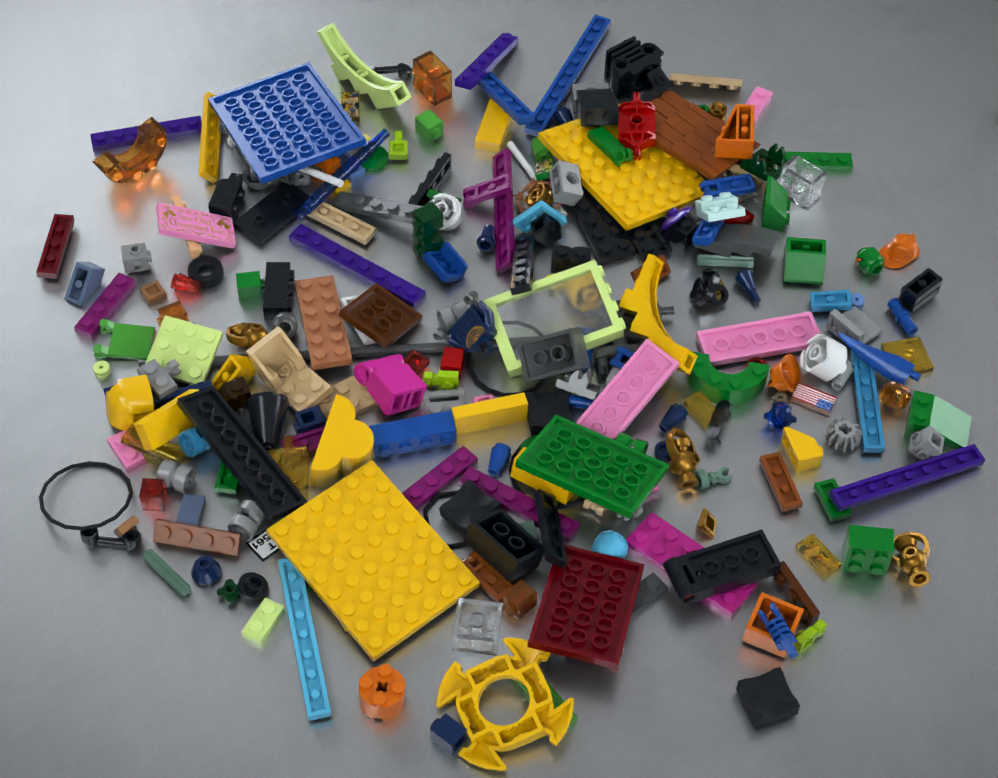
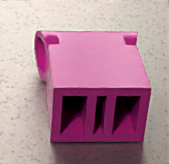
M401 354L361 362L354 366L353 372L356 380L361 385L367 386V391L386 416L420 407L427 385L407 363L404 364Z

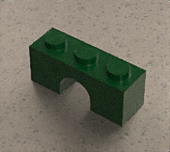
M433 202L412 211L413 251L424 262H426L423 259L425 252L440 250L444 243V239L436 232V230L443 227V213Z

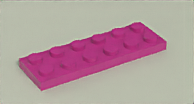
M653 512L626 539L628 547L664 572L666 571L663 563L666 560L704 548ZM753 582L705 598L704 600L732 618L754 593L758 584Z

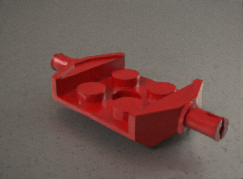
M636 92L633 93L632 102H623L618 106V141L625 148H630L633 151V159L636 161L637 156L638 160L641 159V150L656 145L655 105L651 102L641 101L640 92H637V96ZM634 120H640L641 122H640V123H634V122H632V121H634Z

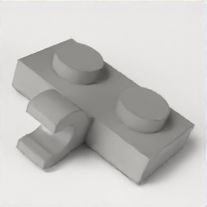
M155 359L137 368L139 376L147 375L152 391L160 400L178 390L177 384L172 379L173 376L181 373V370L178 368L180 364L176 359L169 361L164 369Z

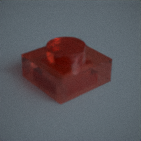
M412 350L404 359V364L407 363L419 376L430 364V359Z

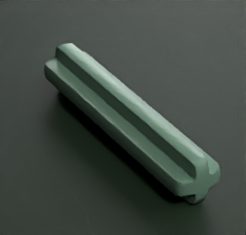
M698 254L696 263L698 266L753 268L754 257L731 255L728 258L722 255Z
M147 549L143 553V559L182 597H186L191 593V586L152 549Z

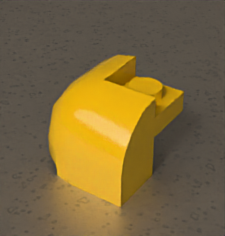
M147 375L120 379L116 385L109 391H106V415L110 424L116 429L134 431V423L154 411L153 396Z

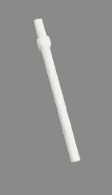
M509 141L507 143L509 150L530 178L534 177L535 181H537L534 169L513 141ZM554 200L550 205L552 208L556 205V202H554ZM560 205L556 210L566 217L567 213Z

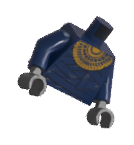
M471 291L469 295L473 300L468 296L463 298L464 302L471 306L449 330L450 335L447 334L444 327H438L437 330L442 332V336L434 333L433 337L436 340L445 339L447 344L454 348L464 349V352L470 353L474 351L480 353L483 351L487 355L495 349L491 343V340L497 335L494 312L482 300H478L477 292Z

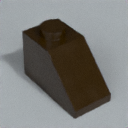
M244 377L223 383L217 390L234 412H237L239 408H248L247 399H251V392Z

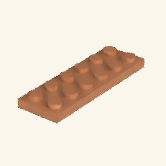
M334 276L294 281L312 371L353 364L344 320L339 317L341 307Z

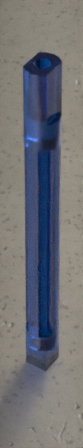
M382 129L331 176L345 181L390 136L389 132L386 129ZM325 181L301 204V207L294 214L302 220L326 200L338 186Z

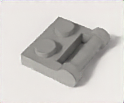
M464 386L450 390H426L423 397L425 415L449 410L452 412V407L466 405ZM458 397V400L430 403V399Z

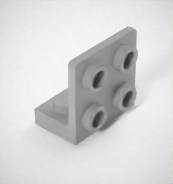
M852 306V310H847L843 314L837 309L831 311L826 326L840 340L842 339L838 336L839 332L864 344H867L882 332V328L855 306Z

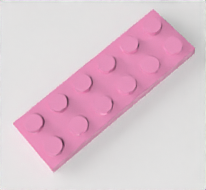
M810 311L697 331L696 338L702 353L709 354L712 366H719L802 351L803 349L806 350L809 346L807 342L813 336L820 334V331Z
M646 339L576 423L616 440L618 434L626 430L679 367V362Z

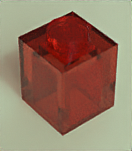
M143 478L139 493L142 509L164 511L168 495L165 480Z

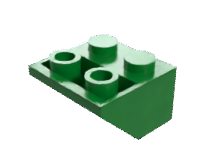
M787 237L784 248V282L823 285L826 240Z

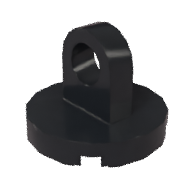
M711 268L704 270L701 273L703 276L701 278L698 277L691 287V302L697 306H703L707 302L713 305L726 303L729 294L728 290L719 284V273ZM717 290L721 293L720 300L715 296Z

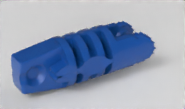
M775 602L770 604V609L777 618L768 621V617L762 610H759L757 614L770 633L778 650L781 652L785 649L792 660L799 656L793 645L797 642V639L789 629Z

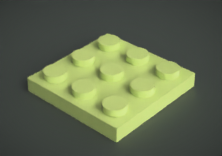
M165 315L146 363L155 359L164 369L169 361L176 359L180 364L178 368L181 370V373L173 376V380L189 385L205 382L222 340L223 332Z

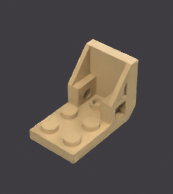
M278 326L246 351L262 382L278 397L279 393L287 396L289 406L295 412L318 405L334 392L328 383L307 367L300 352Z

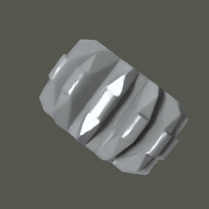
M844 417L841 420L835 418L827 426L825 437L828 440V446H835V451L841 449L843 453L846 450L852 452L861 441L862 431L859 430V424H852V419L846 421Z

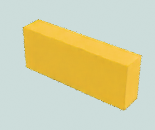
M491 97L475 138V149L499 153L501 152L512 118Z
M199 389L187 390L134 423L144 450L154 451L193 426L177 405V400L180 397L197 392Z
M525 393L452 407V416L457 436L528 421V401Z

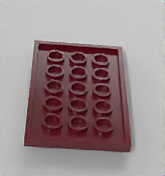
M564 544L567 564L562 568L552 564L527 647L617 670L645 564Z

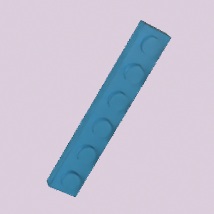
M850 350V359L854 369L852 374L859 427L862 431L863 453H884L885 442L875 371Z

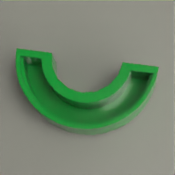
M693 352L698 357L690 375L686 374L691 387L701 397L716 404L720 401L728 400L730 406L747 403L763 391L767 382L770 365L749 362L748 367L742 372L725 374L712 366L709 354Z

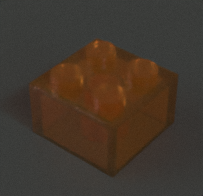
M431 50L414 58L412 68L414 88L417 91L419 90L424 95V98L434 106L452 98V71Z

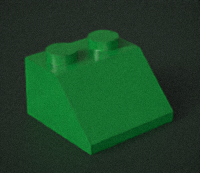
M768 176L762 204L761 227L784 232L785 225H789L790 213H787V211L790 210L791 200L788 199V191L772 176Z

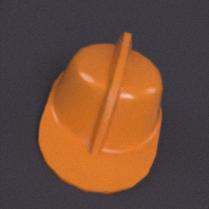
M898 234L890 243L879 250V253L884 258V267L899 269L919 257L920 249L915 239V234Z
M786 354L778 364L770 369L771 379L768 383L769 387H775L780 392H794L801 380V370L798 361L792 354Z

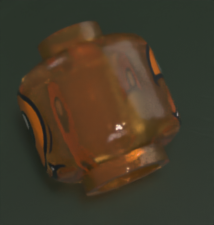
M890 381L882 387L880 400L883 405L889 408L902 410L909 404L911 392L907 386L896 381Z

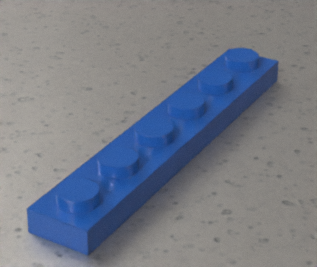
M491 71L478 83L518 125H526L535 121V114Z

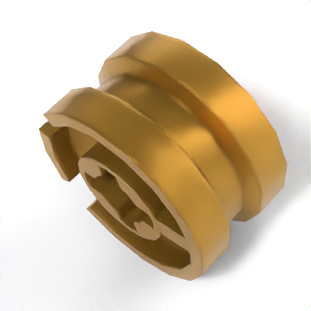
M538 183V186L533 185L527 191L529 193L528 196L524 197V202L529 207H532L541 200L549 206L553 202L552 191L547 189L543 183Z

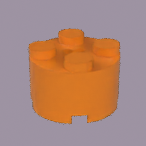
M382 664L366 671L359 680V704L363 713L372 719L389 720L402 711L405 703V681L403 676L388 664Z

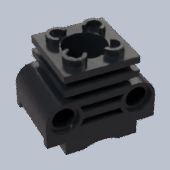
M633 36L606 50L604 77L606 79L609 78L610 89L613 88L615 97L619 101L626 97L632 101L634 92H636L637 96V92L642 94L654 89L645 75L658 66L661 67V56L664 55V52L653 43L641 45V41H636V37Z

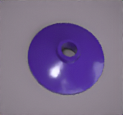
M686 206L680 209L673 207L666 213L668 217L662 224L661 230L663 231L692 210L693 207Z

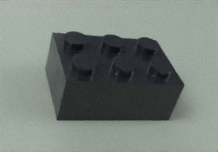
M501 508L472 521L464 539L466 544L509 582L538 568L544 555L543 545Z

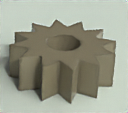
M777 391V394L774 393V396H772V403H776L775 406L783 407L789 401L788 395H785L782 391L781 393Z

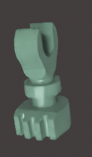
M722 467L719 471L708 474L704 469L696 470L694 473L699 481L697 488L699 490L706 489L710 485L716 484V482L730 483L733 475L724 476V474H728L730 468Z

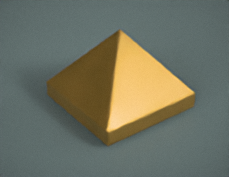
M704 508L696 526L707 536L714 538L717 519Z

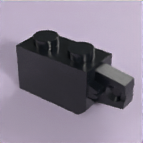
M231 173L228 179L218 180L208 204L209 213L232 217L233 221L234 216L239 213L240 201H243L245 197V190L242 189V174Z

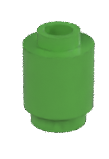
M537 137L532 140L531 149L537 162L553 157V154Z

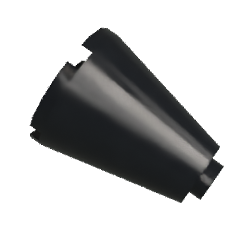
M259 392L252 394L250 400L247 399V407L254 436L265 450L270 453L278 448L289 400L287 396L280 393L278 397L273 396V392Z

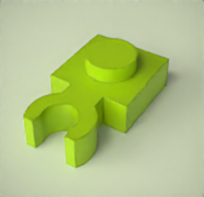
M438 370V374L425 371L423 380L427 387L438 385V389H457L459 387V371Z
M822 619L818 620L813 627L810 626L805 631L800 630L795 635L797 642L793 645L799 655L812 645L817 637L825 633L826 630L824 628L827 627V624Z

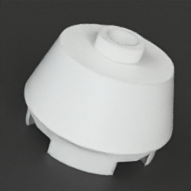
M447 193L434 195V199L430 202H433L443 213V227L438 230H453L461 221L460 202L457 198Z

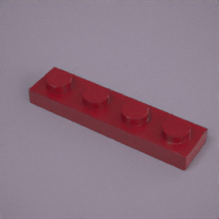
M54 214L36 271L37 277L57 279L75 221L73 215Z

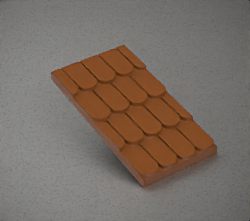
M665 91L662 95L650 101L655 105V146L710 180L717 178L742 160L740 158L714 157L716 139L721 134L723 126L726 125L721 119L714 118L693 102L689 103L673 91ZM634 120V121H632V122H634V123H640L641 121H640V120ZM754 140L753 151H755L756 149H758L759 146L761 145V144H759L758 142H756L755 140Z

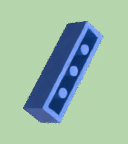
M451 410L369 426L374 436L373 453L375 458L388 457L393 454L408 453L414 450L429 449L434 446L449 445L457 442V432Z

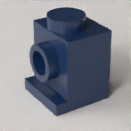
M319 405L295 412L296 421L293 422V426L297 434L326 425Z

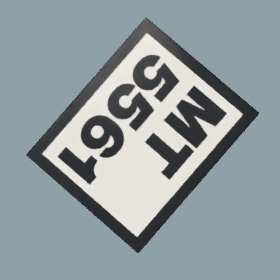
M266 529L256 535L251 541L246 542L248 547L262 562L280 550L267 535Z

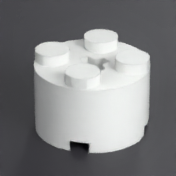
M817 334L807 342L809 346L806 350H802L800 356V365L803 369L825 382L845 372L847 368L846 346L824 334Z

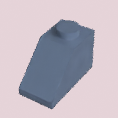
M76 262L64 299L83 306L100 287L105 268L91 262Z

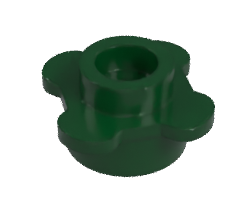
M227 579L224 586L217 590V595L228 603L237 601L241 594L238 590V585L232 579Z

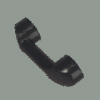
M405 63L385 67L369 66L378 74L398 73L399 78L403 80H408L412 77V68Z
M97 528L80 531L83 543L90 547L98 545L124 547L129 551L138 547L142 541L140 532L136 530L127 531L123 538L99 536Z

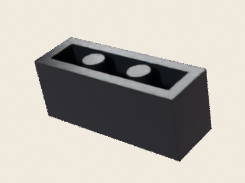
M266 262L263 298L264 320H272L279 312H293V302L290 300V297H294V286L291 285V282L295 281V271L291 270L290 262Z

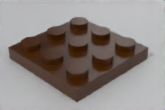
M377 283L341 309L339 317L385 349L417 325L423 317L422 314Z

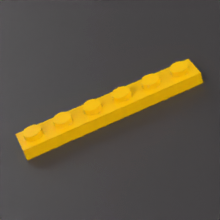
M208 91L204 94L198 175L214 184L218 180L221 121L208 98L215 95Z

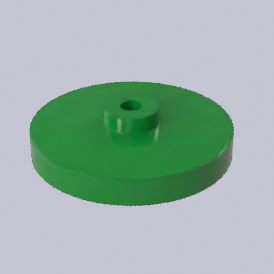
M370 145L366 150H358L355 160L367 172H376L387 166L389 156L385 148L379 145Z

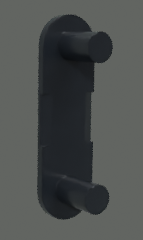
M728 400L720 401L716 405L705 433V438L708 441H713L716 446L721 444L719 435L725 418H729L732 415L729 410L730 402Z

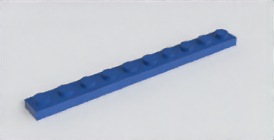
M594 15L534 111L535 121L526 124L524 133L537 137L539 132L547 129L555 116L554 112L562 105L572 88V84H575L610 27L611 19Z

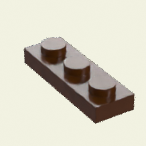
M785 561L780 562L781 569L779 574L773 576L778 586L783 588L786 598L790 603L804 609L801 620L805 621L809 627L813 626L818 621L820 611Z

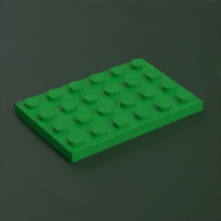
M555 415L518 457L515 467L626 518L632 519L667 473L669 464L559 415Z

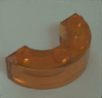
M152 116L137 127V139L127 151L117 155L105 151L92 161L109 180L116 183L139 180L157 166L166 146L167 135L165 129Z

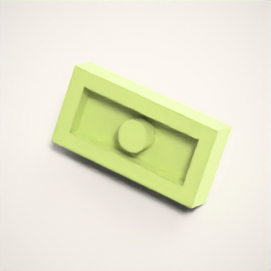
M265 597L241 631L242 637L262 645L285 612L284 606Z

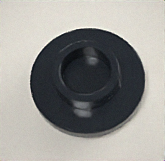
M254 572L243 574L238 581L239 592L250 600L264 598L269 589L266 579Z

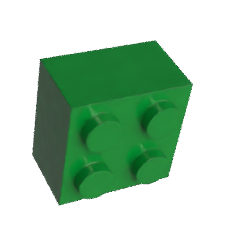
M849 525L842 546V570L852 573L866 572L874 575H886L894 554V529Z

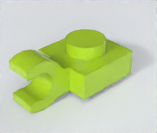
M395 131V141H389V160H408V141H403L402 131Z

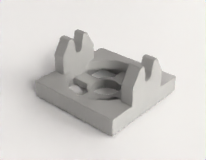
M591 368L586 373H583V370H576L571 376L561 375L555 385L557 388L592 400L597 397L601 389L600 386L591 383L593 377Z

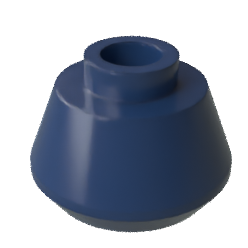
M210 556L199 557L191 569L193 580L201 585L212 584L221 575L220 564Z

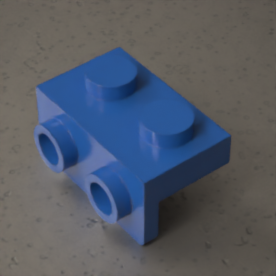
M444 242L440 250L425 252L423 259L443 283L462 281L468 268V264L449 242Z

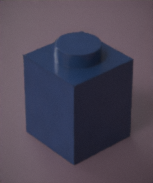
M445 713L440 719H435L431 724L430 738L431 741L453 756L466 742L467 729Z

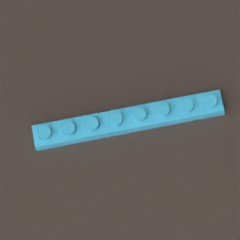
M287 558L279 559L278 565L308 720L330 717L331 709L305 580Z

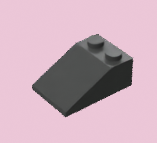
M569 328L517 343L526 383L591 368L582 328Z

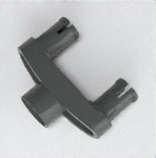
M622 337L611 341V346L596 350L593 353L594 363L597 364L598 378L603 379L604 375V378L607 379L610 373L609 362L611 358L614 359L618 346L634 353L640 346L629 345L628 338ZM624 357L621 362H627L629 358Z

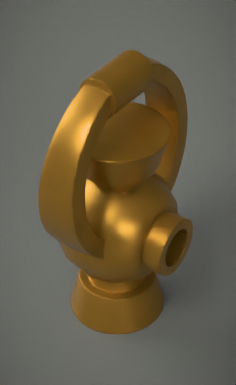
M242 322L227 328L226 339L234 345L251 348L265 337L268 332L262 324Z
M673 427L666 435V448L671 458L669 469L672 474L680 475L679 488H693L699 484L693 472H695L697 465L700 463V458L692 440L685 431Z
M905 532L894 537V547L896 546L901 556L897 558L893 555L891 563L901 568L906 574H909L910 585L914 587L926 585L931 579V575L926 570L927 559L930 555V544L927 538L916 532ZM917 540L925 545L923 551L917 549Z

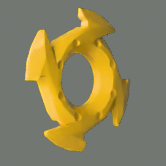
M506 637L503 639L504 644L513 656H508L507 654L496 656L466 670L465 673L462 672V666L454 661L445 673L438 690L437 708L442 709L456 701L457 711L472 742L469 748L463 747L459 751L458 756L472 765L487 770H507L506 765L496 752L514 750L546 735L550 737V744L557 747L566 734L573 716L574 699L572 697L554 709L552 693L539 668V664L547 662L551 653L527 647L528 640ZM500 679H513L520 682L526 687L530 695V703L525 715L510 725L490 723L481 715L479 709L480 697L483 691L491 683Z

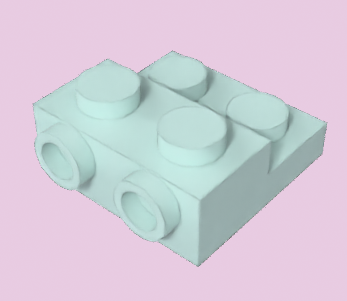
M730 192L720 193L717 197L706 195L702 196L700 200H695L696 215L707 222L746 216L745 208L738 205V197Z

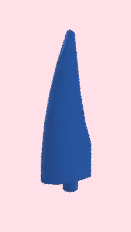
M841 332L838 333V336L860 359L883 377L892 381V383L896 381L904 385L908 377L918 382L922 376L913 370L915 365L904 358L868 346Z

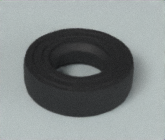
M209 255L200 256L192 260L188 266L189 279L197 287L209 288L215 286L223 278V266L216 257ZM209 267L213 269L210 275L201 276L198 274V271L202 268Z

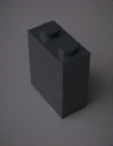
M613 88L576 90V107L581 127L618 125V105Z

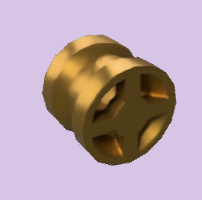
M721 102L712 103L709 106V114L714 118L726 121L727 106Z

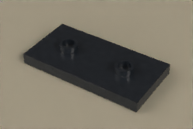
M282 183L233 222V226L261 246L303 212V208L313 197L294 184Z

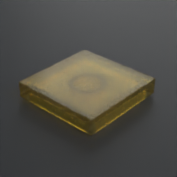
M920 337L881 344L882 351L898 355L915 365L913 370L917 373L933 372L934 366Z

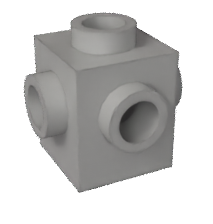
M145 243L121 246L125 273L149 270L148 262H152L150 250H146Z
M931 426L916 431L911 435L908 451L920 461L942 454L944 437Z

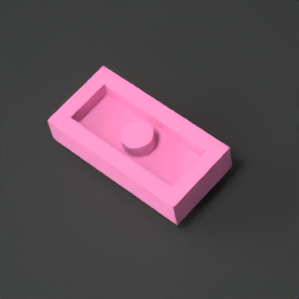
M121 431L107 438L109 446L127 472L146 463L145 457L127 431Z

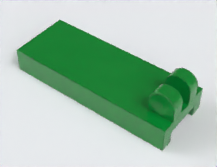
M603 126L588 131L587 137L618 167L621 166L622 162L627 160L631 162L634 155L631 149L625 148Z

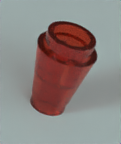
M175 273L172 278L171 289H175V292L199 294L201 282L182 273Z

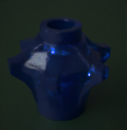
M784 402L774 403L771 410L764 413V419H767L770 424L768 429L771 431L774 428L783 430L784 427H789L791 423H796L797 418L791 413L792 407Z

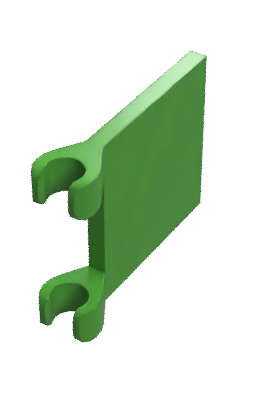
M107 319L100 320V332H112L109 348L100 344L94 346L95 358L113 357L147 360L151 351L155 327L114 323Z

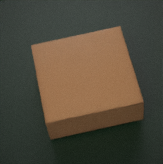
M157 280L139 288L140 293L149 306L167 298L166 292Z
M132 516L117 527L114 533L119 538L140 521L136 516Z

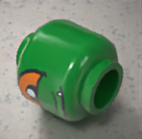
M864 247L857 252L855 263L865 275L874 276L883 270L884 258L875 247Z

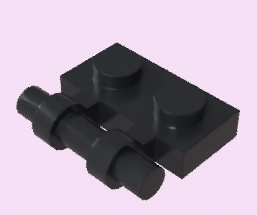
M655 222L648 224L650 229L648 231L643 226L627 231L636 254L642 263H644L648 254L657 257L661 255V250H664L666 253H670L673 250L670 246L671 242L667 237H664L663 231ZM656 238L658 242L654 243L652 239Z

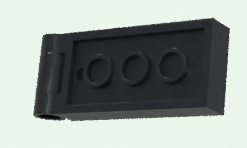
M761 529L691 553L672 557L663 563V567L681 603L687 604L777 575L780 572L781 563Z

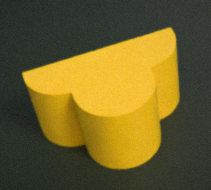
M336 394L310 468V486L329 487L338 481L341 474L348 476L373 459V432L368 425L355 420L353 404L341 395Z

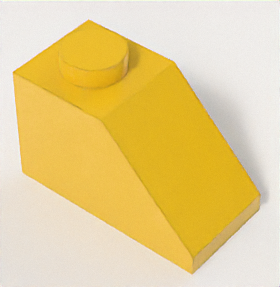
M231 354L211 383L218 390L223 383L244 377L248 385L256 371L249 357Z
M788 426L784 427L781 441L795 472L820 467L824 453L822 447L818 446L815 438Z

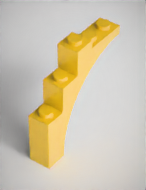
M648 254L639 277L635 281L633 290L626 288L620 299L619 307L625 312L636 316L630 328L632 333L640 338L648 339L679 362L680 365L676 369L677 371L690 375L698 356L689 349L676 344L666 332L661 322L657 307V288L664 262L655 255Z

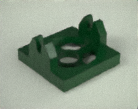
M775 143L769 148V151L761 148L753 154L752 159L743 160L740 168L767 182L768 176H772L777 180L790 171L793 164L784 160L786 155L784 147L782 146L778 150V144ZM774 165H777L780 167V169L776 170L773 167Z

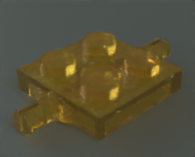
M285 435L283 448L267 450V452L298 490H308L309 448L307 446L292 447L293 436Z

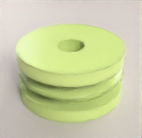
M98 361L93 365V371L97 378H106L110 375L111 370L108 362Z

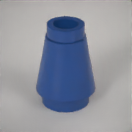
M496 443L492 447L488 473L494 476L500 475V472L511 457V448L509 446Z

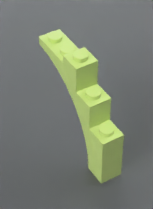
M330 23L317 31L322 44L333 62L331 67L339 81L349 79L358 95L368 93L376 109L396 107L411 98L404 81L385 78L360 60L344 41L334 23Z

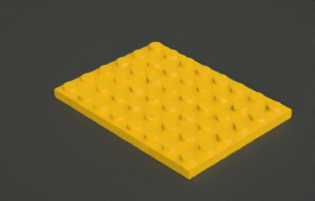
M576 119L538 133L537 139L558 160L578 165L581 184L626 231L667 215L666 213L673 207L680 209L695 204V200H700L704 195L699 185L705 180L694 169L656 146L641 150L640 160H638L637 156V161L633 159L629 162L627 160L618 167L587 137L588 131L601 126L581 127L580 120ZM618 125L603 126L618 140Z
M373 460L367 462L266 529L267 535L373 662L480 586V581Z

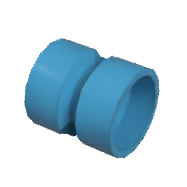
M195 427L179 434L180 447L189 457H194L201 454L204 450L211 449L210 445Z

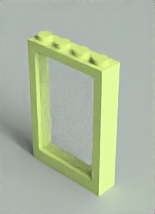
M595 260L537 280L532 283V291L512 296L510 290L483 300L494 312L495 328L497 330V335L494 338L509 378L524 374L517 346L518 342L569 328H582L587 350L624 337L625 322L622 317L619 318L617 315L619 311L616 300H611L609 295L612 294L608 282L604 283L602 278L605 276L601 265L597 266Z

